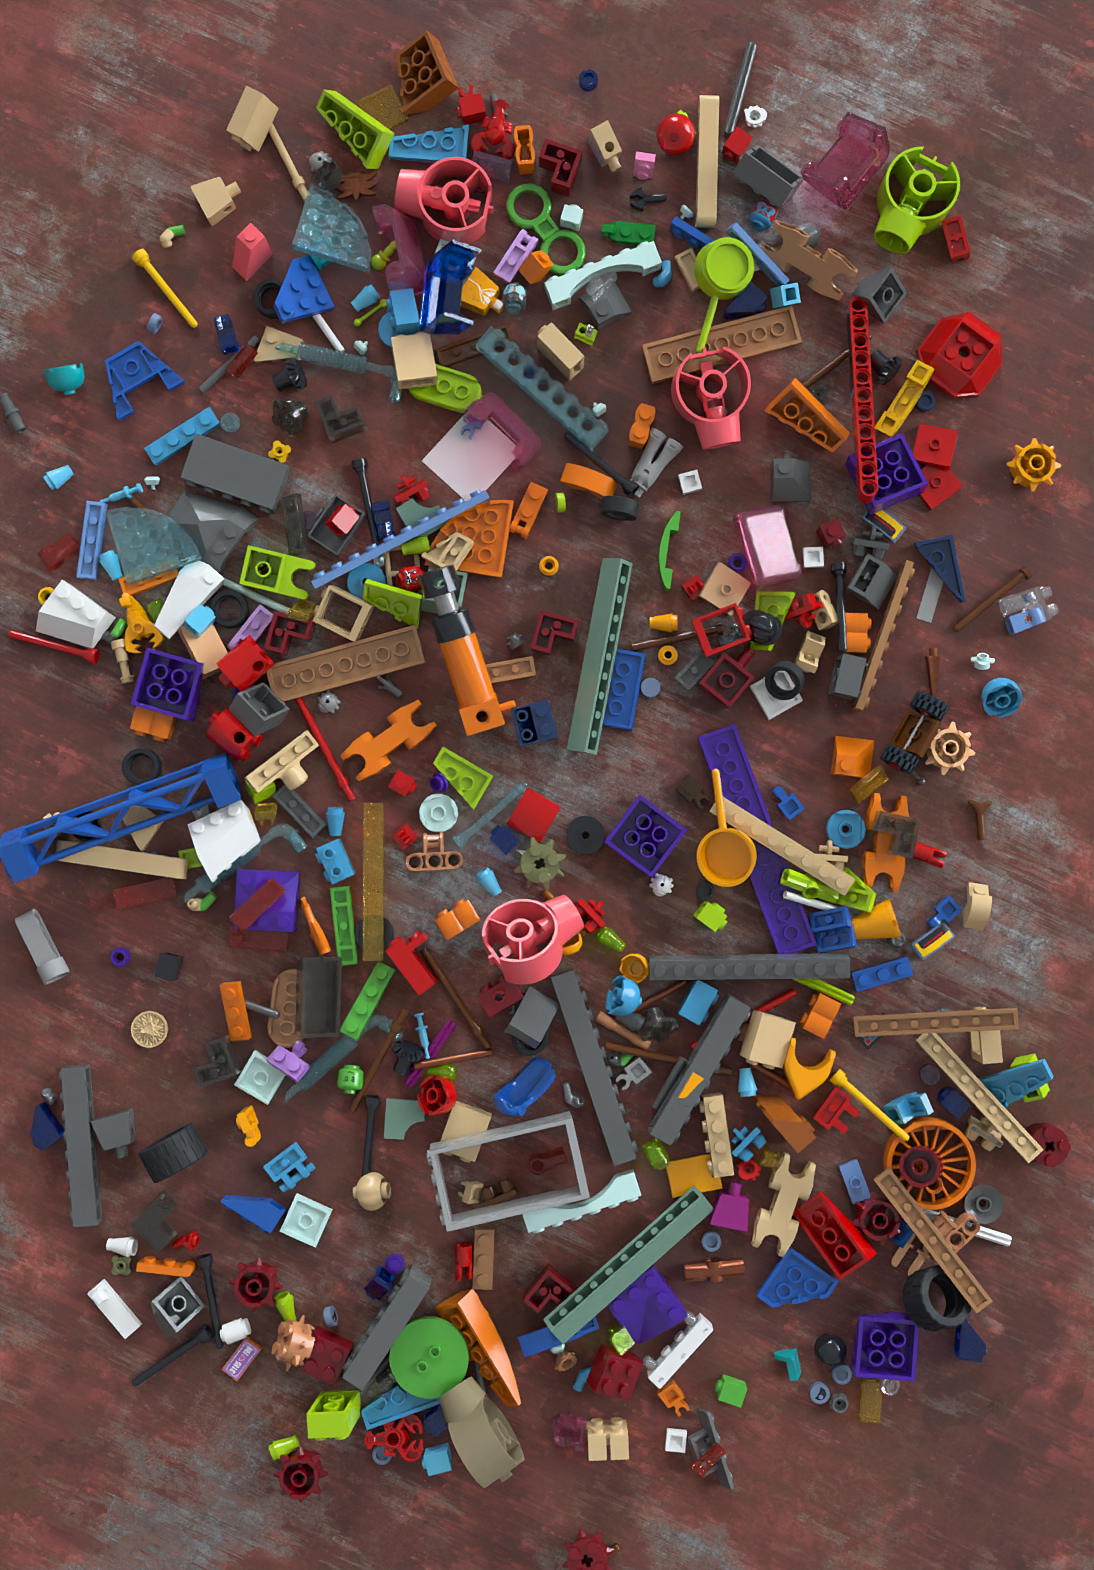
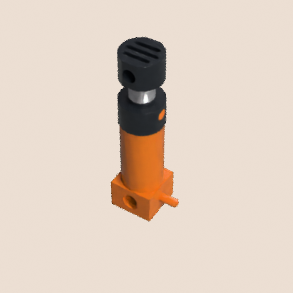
M454 564L418 575L424 598H434L433 600L438 610V617L432 619L431 623L434 627L435 636L440 645L457 697L459 712L467 736L504 725L502 712L515 708L516 704L514 700L499 704L496 693H494L477 640L476 630L470 617L469 608L459 609L453 591L460 589L461 586ZM436 577H442L445 583L442 586H436L433 581ZM480 711H485L486 715L484 717H478L477 713Z

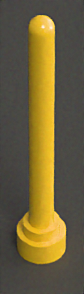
M144 249L136 251L132 256V260L137 266L145 268L192 328H196L198 326L197 321L150 264L147 252Z
M841 1069L831 1077L830 1082L847 1090L903 1141L909 1140V1135L847 1081L848 1078Z

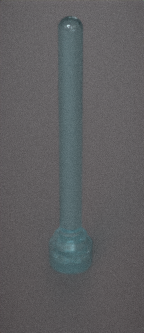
M526 781L522 782L464 833H456L452 837L455 843L463 849L468 845V839L525 791L529 784Z

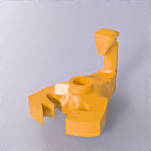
M123 593L119 601L122 607L127 608L126 651L141 654L142 652L137 650L141 645L133 644V641L142 640L145 637L149 638L152 634H155V636L149 642L155 643L152 649L158 648L165 639L163 634L154 627V623L150 622L147 613L140 603L128 593Z

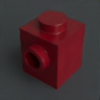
M838 518L820 526L816 530L824 548L830 545L833 548L841 544L842 539L846 536Z

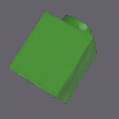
M722 1374L721 1380L716 1382L715 1392L719 1401L741 1408L747 1392V1386L745 1381Z

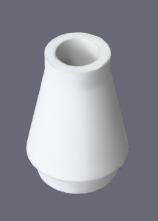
M133 1237L109 1238L106 1249L126 1257L134 1256L138 1249V1240Z

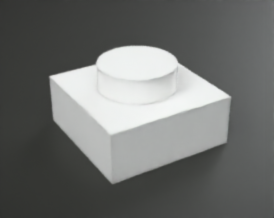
M697 470L678 475L683 495L702 490Z
M823 547L802 549L803 568L824 567Z
M667 1428L665 1451L685 1453L687 1431Z

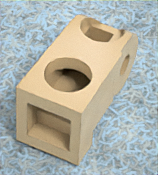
M824 590L814 594L816 602H822L823 608L811 612L815 615L814 620L818 629H830L838 624V617L831 604L830 597Z

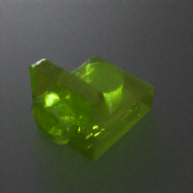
M613 1326L608 1330L611 1336L609 1340L619 1355H623L635 1344L625 1326Z

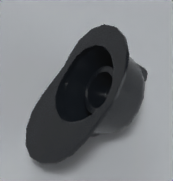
M752 610L747 612L745 617L742 618L744 624H748L752 632L750 641L768 646L777 642L782 635V624L774 615L760 610Z

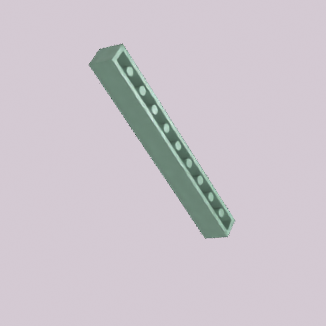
M603 558L567 745V750L578 753L597 755L633 565V563L621 558Z
M692 1186L543 1319L562 1344L566 1343L714 1210L703 1194L695 1186Z

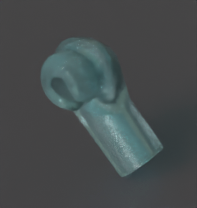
M737 624L731 625L729 636L718 639L720 646L741 638Z

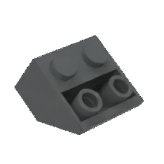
M867 554L862 558L844 592L879 610L897 575L884 562Z

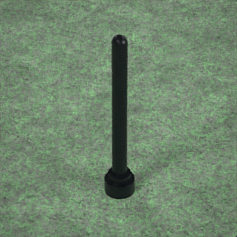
M567 432L564 434L565 440L618 482L624 490L623 493L628 497H632L637 492L640 486L634 480H626L571 433Z
M356 459L352 461V467L359 477L372 544L376 543L378 546L380 545L366 477L367 459Z
M835 562L831 564V574H833L836 582L839 650L845 653L847 651L843 577L847 572V566L845 562Z
M378 1095L365 1096L364 1104L368 1109L362 1176L370 1173L375 1112L378 1106H380L381 1097Z
M211 1253L199 1255L196 1259L198 1267H200V1270H203L216 1348L222 1349L224 1342L220 1337L221 1325L211 1274L213 1256Z
M204 1324L198 1329L196 1336L132 1380V1385L138 1386L198 1343L208 1342L214 1338L211 1327L208 1324Z

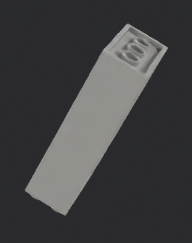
M570 1111L431 1143L430 1150H427L428 1165L433 1166V1170H431L433 1186L438 1188L435 1194L437 1206L442 1207L440 1209V1220L442 1226H446L447 1232L590 1198ZM565 1125L578 1185L452 1214L439 1157L440 1153Z

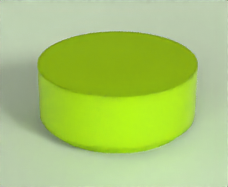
M555 493L557 513L565 512L566 510L564 493Z

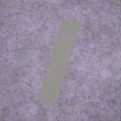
M932 568L916 617L930 623L943 585V581Z

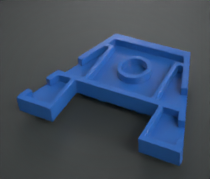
M139 341L105 360L109 383L113 393V402L116 407V416L119 421L135 413L125 395L160 375L170 392L185 384L179 375Z

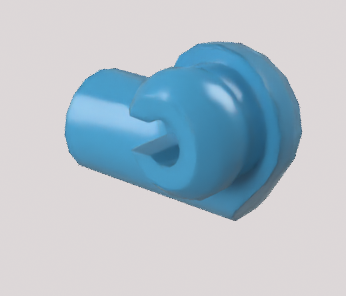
M670 260L662 261V272L658 277L653 278V285L656 288L664 287L671 281L672 270Z
M591 1367L579 1371L573 1385L576 1391L581 1392L583 1390Z

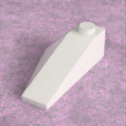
M192 558L179 571L154 627L170 639L183 626L184 620L200 604L204 605L223 585L224 578L210 565Z

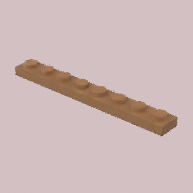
M906 560L901 565L867 663L868 667H866L859 691L862 692V695H858L855 698L853 710L862 711L869 704L870 697H868V694L875 687L877 679L874 677L876 671H880L883 664L881 660L882 654L886 653L889 647L887 639L894 632L896 624L893 622L895 616L898 617L901 612L902 606L900 602L908 592L906 585L908 580H911L915 569L912 567L914 562Z
M1017 1008L853 1017L855 1037L1019 1029Z
M888 1167L873 1180L974 1311L978 1313L992 1303V1299L893 1171Z

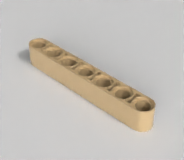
M699 95L696 228H716L719 96Z
M57 840L56 852L80 843ZM95 846L57 860L178 879L187 878L189 859L103 846Z

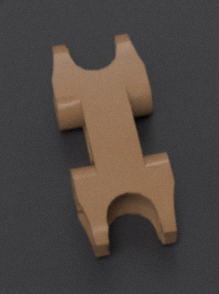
M776 219L772 227L782 236L783 244L775 248L762 243L760 248L780 270L789 272L793 265L811 276L807 282L811 289L821 295L840 301L843 293L833 284L832 278L839 273L855 277L858 269L842 254L831 248H828L824 255L806 245L809 239V235L794 225Z

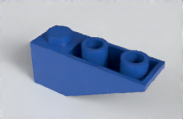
M225 1195L221 1200V1203L224 1204L223 1206L227 1210L239 1213L243 1220L253 1222L259 1230L265 1233L269 1232L270 1234L287 1209L273 1199L265 1197Z

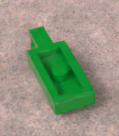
M617 221L612 222V224H602L601 236L611 237V241H615L618 244L639 245L642 242L647 241L649 243L654 241L656 225Z

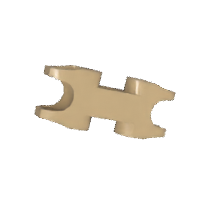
M783 1152L772 1170L768 1187L776 1191L769 1210L760 1208L757 1213L751 1242L752 1246L758 1248L765 1236L776 1235L779 1238L777 1253L781 1257H784L795 1239L799 1222L791 1218L798 1198L807 1201L811 1194L816 1167L815 1163L809 1161L802 1173L791 1174L788 1171L790 1155L786 1152Z

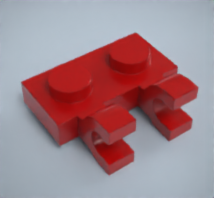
M834 1086L812 1118L828 1130L834 1126L845 1134L849 1127L838 1120V1117L843 1110H846L856 1118L860 1111L849 1103L852 1099L837 1086Z

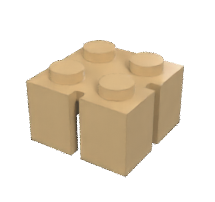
M614 1417L611 1420L593 1418L591 1421H587L589 1461L607 1460V1445H610L611 1460L629 1459L626 1419Z

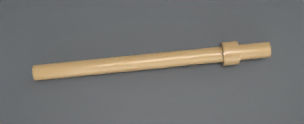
M272 123L268 132L293 179L292 183L295 189L299 191L303 201L308 202L311 200V197L305 188L306 183L303 177L299 176Z

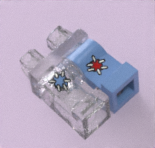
M1037 586L997 601L1003 617L1023 610L1022 613L1004 619L1010 636L1048 621L1059 613L1055 603L1049 606L1045 603L1044 599L1052 596L1049 586L1041 588Z

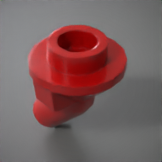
M193 1230L187 1235L181 1236L172 1245L175 1249L183 1245V1247L193 1250L194 1247L198 1246L200 1236L197 1235L196 1230Z

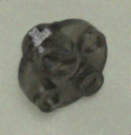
M281 397L273 403L274 415L272 416V421L288 437L292 438L301 433L303 429L302 420L306 421L305 418L308 416V410L301 401L295 402V400L290 401L287 398Z
M653 1007L645 1012V1024L639 1029L642 1041L657 1039L659 1042L669 1039L668 1035L678 1031L679 1026L675 1018L665 1017L662 1008Z

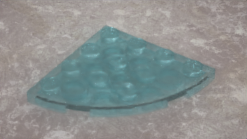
M310 184L292 249L368 273L371 261V248L368 242V234L361 220L345 202L342 204L335 199L331 192Z
M122 507L106 511L127 584L132 585L203 560L195 541L182 526L170 517L147 508Z

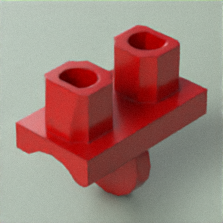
M405 475L400 476L403 482L397 484L399 490L404 487L406 489L393 495L396 502H399L400 505L410 500L409 496L414 493L417 494L420 501L430 497L426 488L428 485L424 479L410 486L416 480L414 476L406 479Z
M813 593L801 596L803 604L801 608L798 599H794L785 620L799 617L796 620L797 625H802L804 628L811 627L815 615L809 613L823 608L822 602H816Z
M581 898L575 903V907L581 917L585 915L589 919L584 924V929L590 934L606 924L600 918L605 914L600 908L604 903L600 901L596 904L591 899L587 904Z

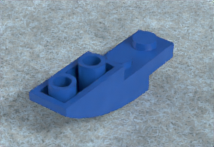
M596 1316L567 1342L599 1329ZM548 1326L517 1337L524 1357L562 1344Z

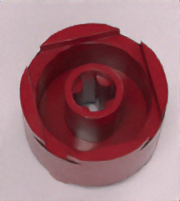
M1045 1122L1035 1123L1027 1128L1026 1131L1043 1148V1151L1033 1160L1044 1166L1055 1167L1066 1159L1071 1145L1063 1131Z
M919 1145L905 1151L900 1158L899 1169L904 1179L910 1185L924 1188L936 1183L940 1179L943 1172V1162L940 1154L933 1148ZM921 1161L926 1166V1169L920 1171V1167H917V1164L921 1163Z

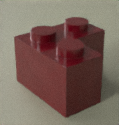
M545 139L539 155V167L554 172L551 180V191L569 197L582 162V151Z
M541 610L531 651L550 656L555 637L574 642L579 620Z
M274 611L264 649L287 656L292 638L311 643L316 623L308 619Z
M548 1263L523 1293V1301L539 1313L550 1298L560 1305L578 1287Z

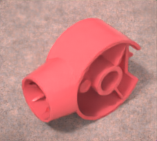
M461 157L441 159L432 164L426 171L401 169L396 186L395 210L421 219L428 233L438 241L443 239L459 246L467 245L484 235L488 213L493 214V206H490L492 201V184L486 172L478 164ZM448 177L468 178L464 183L450 181L444 187H433L434 184ZM480 186L487 195L484 213L479 220L467 226L465 220L468 218L470 211L479 213L481 201L469 199V197ZM455 200L461 201L460 203H457V204L451 203L452 201H455ZM423 206L442 210L449 221L460 223L461 228H449L438 224L427 214Z
M723 346L721 349L707 352L706 347H703L702 353L693 355L690 353L677 368L671 384V395L674 406L679 414L695 425L702 449L708 450L741 442L739 411L743 408L749 397L751 378L746 363L735 351ZM714 355L725 359L732 365L727 371L722 373L718 370H713L712 361L700 363L702 371L700 378L681 372L683 366L688 361ZM735 368L741 381V397L734 412L726 416L723 393L727 388L725 375ZM704 380H711L716 384V394H711L705 390ZM679 381L695 386V395L703 402L706 418L694 414L684 404L679 391Z
M561 895L543 903L531 899H517L498 906L489 914L483 925L482 937L490 964H497L503 972L506 982L521 985L532 984L545 979L554 972L562 959V945L584 928V924L575 905L566 895ZM553 935L548 946L539 953L538 945L546 942ZM495 942L504 945L503 948L499 949L502 956L500 958L493 950ZM512 955L513 959H507V957Z

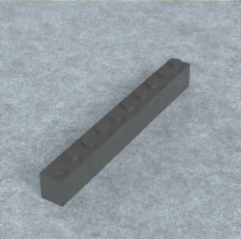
M847 953L650 955L649 957L650 980L850 978V957Z
M570 969L552 975L551 980L613 1164L617 1166L637 1159L635 1153L639 1151L635 1140L631 1141L629 1134L632 1133L629 1121H624L623 1115L626 1112L623 1103H618L616 1097L620 1095L617 1085H612L610 1077H613L610 1065H605L604 1059L607 1056L604 1047H599L597 1040L601 1038L598 1029H593L591 1021H594L591 1009L587 1010L585 1005L588 1002L585 991H580L578 985L582 983L579 973H574V970Z

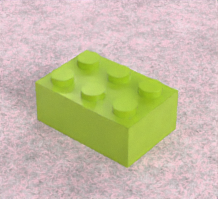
M360 1390L321 1391L307 1412L308 1439L315 1438V1440L321 1441L326 1438H335L336 1440H343L349 1437L361 1415Z

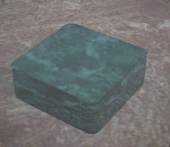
M256 537L252 543V546L268 550L270 545L268 541Z

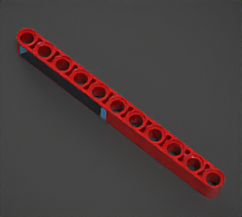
M855 296L849 302L846 317L857 498L860 502L867 504L872 502L877 494L878 474L867 302L860 299L859 296ZM857 379H862L864 382L861 383ZM858 397H863L866 401H861ZM863 415L867 419H861L859 416ZM860 434H866L868 438H863ZM861 452H866L869 456H863ZM862 471H868L871 475H865ZM868 489L872 494H867L863 490Z

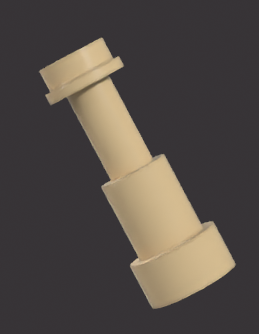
M125 639L111 641V647L115 651L117 663L120 664L123 676L120 678L122 684L134 682V675H130L127 661H129L125 647Z

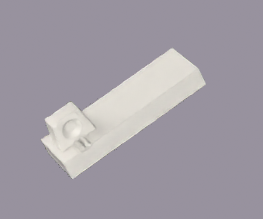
M105 1279L87 1293L124 1339L142 1325L140 1320Z

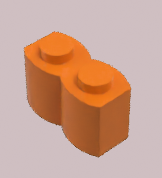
M530 125L516 126L514 129V146L517 171L520 175L533 174L535 170V151L533 148L532 128Z
M643 403L638 406L634 424L630 429L628 445L630 447L642 450L646 446L650 428L655 417V407Z
M845 613L847 651L845 653H867V649H870L871 639L867 635L868 630L871 629V618H868V613Z
M136 706L130 729L135 730L134 734L146 737V734L154 735V740L165 742V739L171 740L177 718Z
M461 899L453 904L455 907L453 910L448 912L445 909L437 914L438 919L435 922L446 940L481 920L469 900L465 902L464 899Z
M817 992L816 995L813 994L808 1002V1005H810L809 1010L802 1014L799 1022L801 1023V1028L824 1039L839 1011L841 1003Z

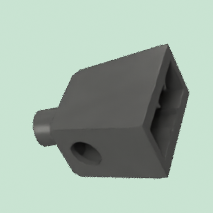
M133 1108L98 1117L91 1121L104 1151L114 1148L117 1159L129 1155L126 1145L136 1140Z

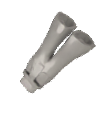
M653 427L649 432L644 452L630 479L640 485L634 494L638 498L641 497L644 491L647 492L665 466L684 447L676 440L668 438L654 463H651L667 438L664 433Z

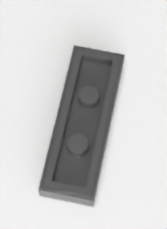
M284 784L273 795L274 799L312 838L316 837L327 826L321 817L294 789L289 790Z

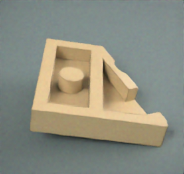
M132 806L124 816L123 821L127 827L157 816V814L146 807ZM163 822L130 833L139 850L144 851Z

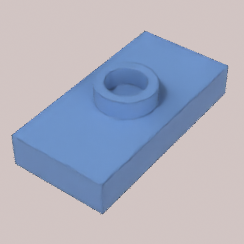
M853 1159L838 1165L851 1202L855 1204L856 1201L860 1202L870 1198V1192L858 1160Z

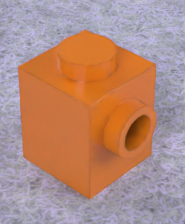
M540 250L531 253L518 270L530 284L540 282L553 267V263L550 261L549 256Z

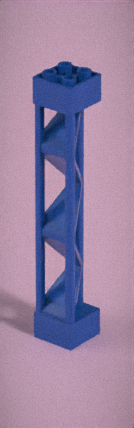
M224 752L181 770L30 825H24L2 833L0 838V861L2 860L5 865L7 876L11 877L13 882L16 883L37 875L40 866L213 803H216L217 807L221 808L240 801L241 784L227 753ZM197 772L196 775L150 792L147 791L150 788ZM203 780H205L212 795L188 804ZM190 785L180 805L160 797ZM125 798L123 802L79 818L75 817L76 815ZM132 806L168 811L116 830ZM118 812L109 831L89 823L90 821ZM54 824L52 828L32 835L29 834L32 831ZM60 832L97 837L44 857L54 838ZM47 838L39 852L34 842Z

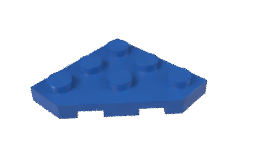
M310 255L295 258L290 264L273 305L281 324L329 312L335 307Z
M790 1246L784 1257H780L757 1291L756 1296L772 1308L784 1304H797L817 1298H828L839 1281Z

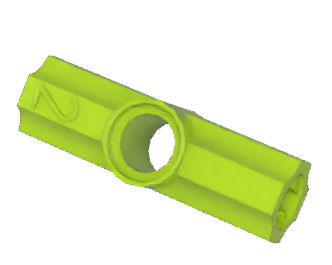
M787 868L782 872L781 884L801 891L806 899L819 898L830 903H835L838 900L840 894L838 891L811 874H802Z

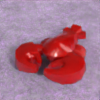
M498 99L492 103L496 107L492 117L483 118L481 128H486V130L476 133L472 137L471 147L476 156L488 159L489 156L482 152V149L489 152L484 139H487L491 146H496L502 142L503 145L494 152V154L501 153V156L493 157V160L496 162H506L514 156L515 152L513 141L505 134L507 132L512 135L513 125L511 122H505L504 110L509 108V103H506L503 99Z
M413 1413L400 1418L395 1428L394 1421L383 1424L385 1432L377 1433L376 1435H373L371 1431L367 1432V1436L364 1438L365 1445H367L369 1450L372 1449L373 1445L385 1447L384 1455L395 1457L396 1449L403 1460L415 1462L423 1453L424 1441L420 1439L419 1446L415 1448L417 1439H415L406 1448L405 1445L409 1442L410 1435L404 1428L406 1426L409 1431L417 1434V1431L414 1429L416 1425L419 1433L423 1434L422 1421L418 1415Z

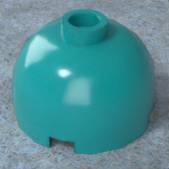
M82 363L43 370L47 384L51 389L63 391L64 395L76 393L75 389L81 387L84 383L85 374Z

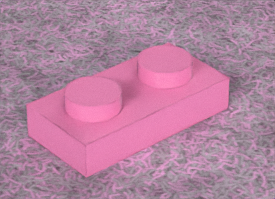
M636 151L633 176L641 180L652 179L656 154Z

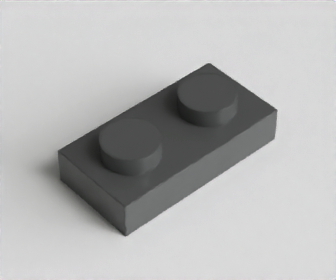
M700 650L674 679L689 691L715 662L710 657L705 658L702 650Z

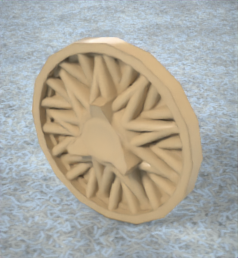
M142 1012L132 1022V1037L142 1047H156L167 1037V1021L158 1012Z

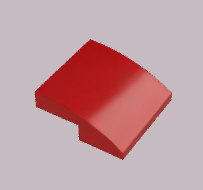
M527 787L506 824L531 838L534 837L536 841L541 843L561 806Z

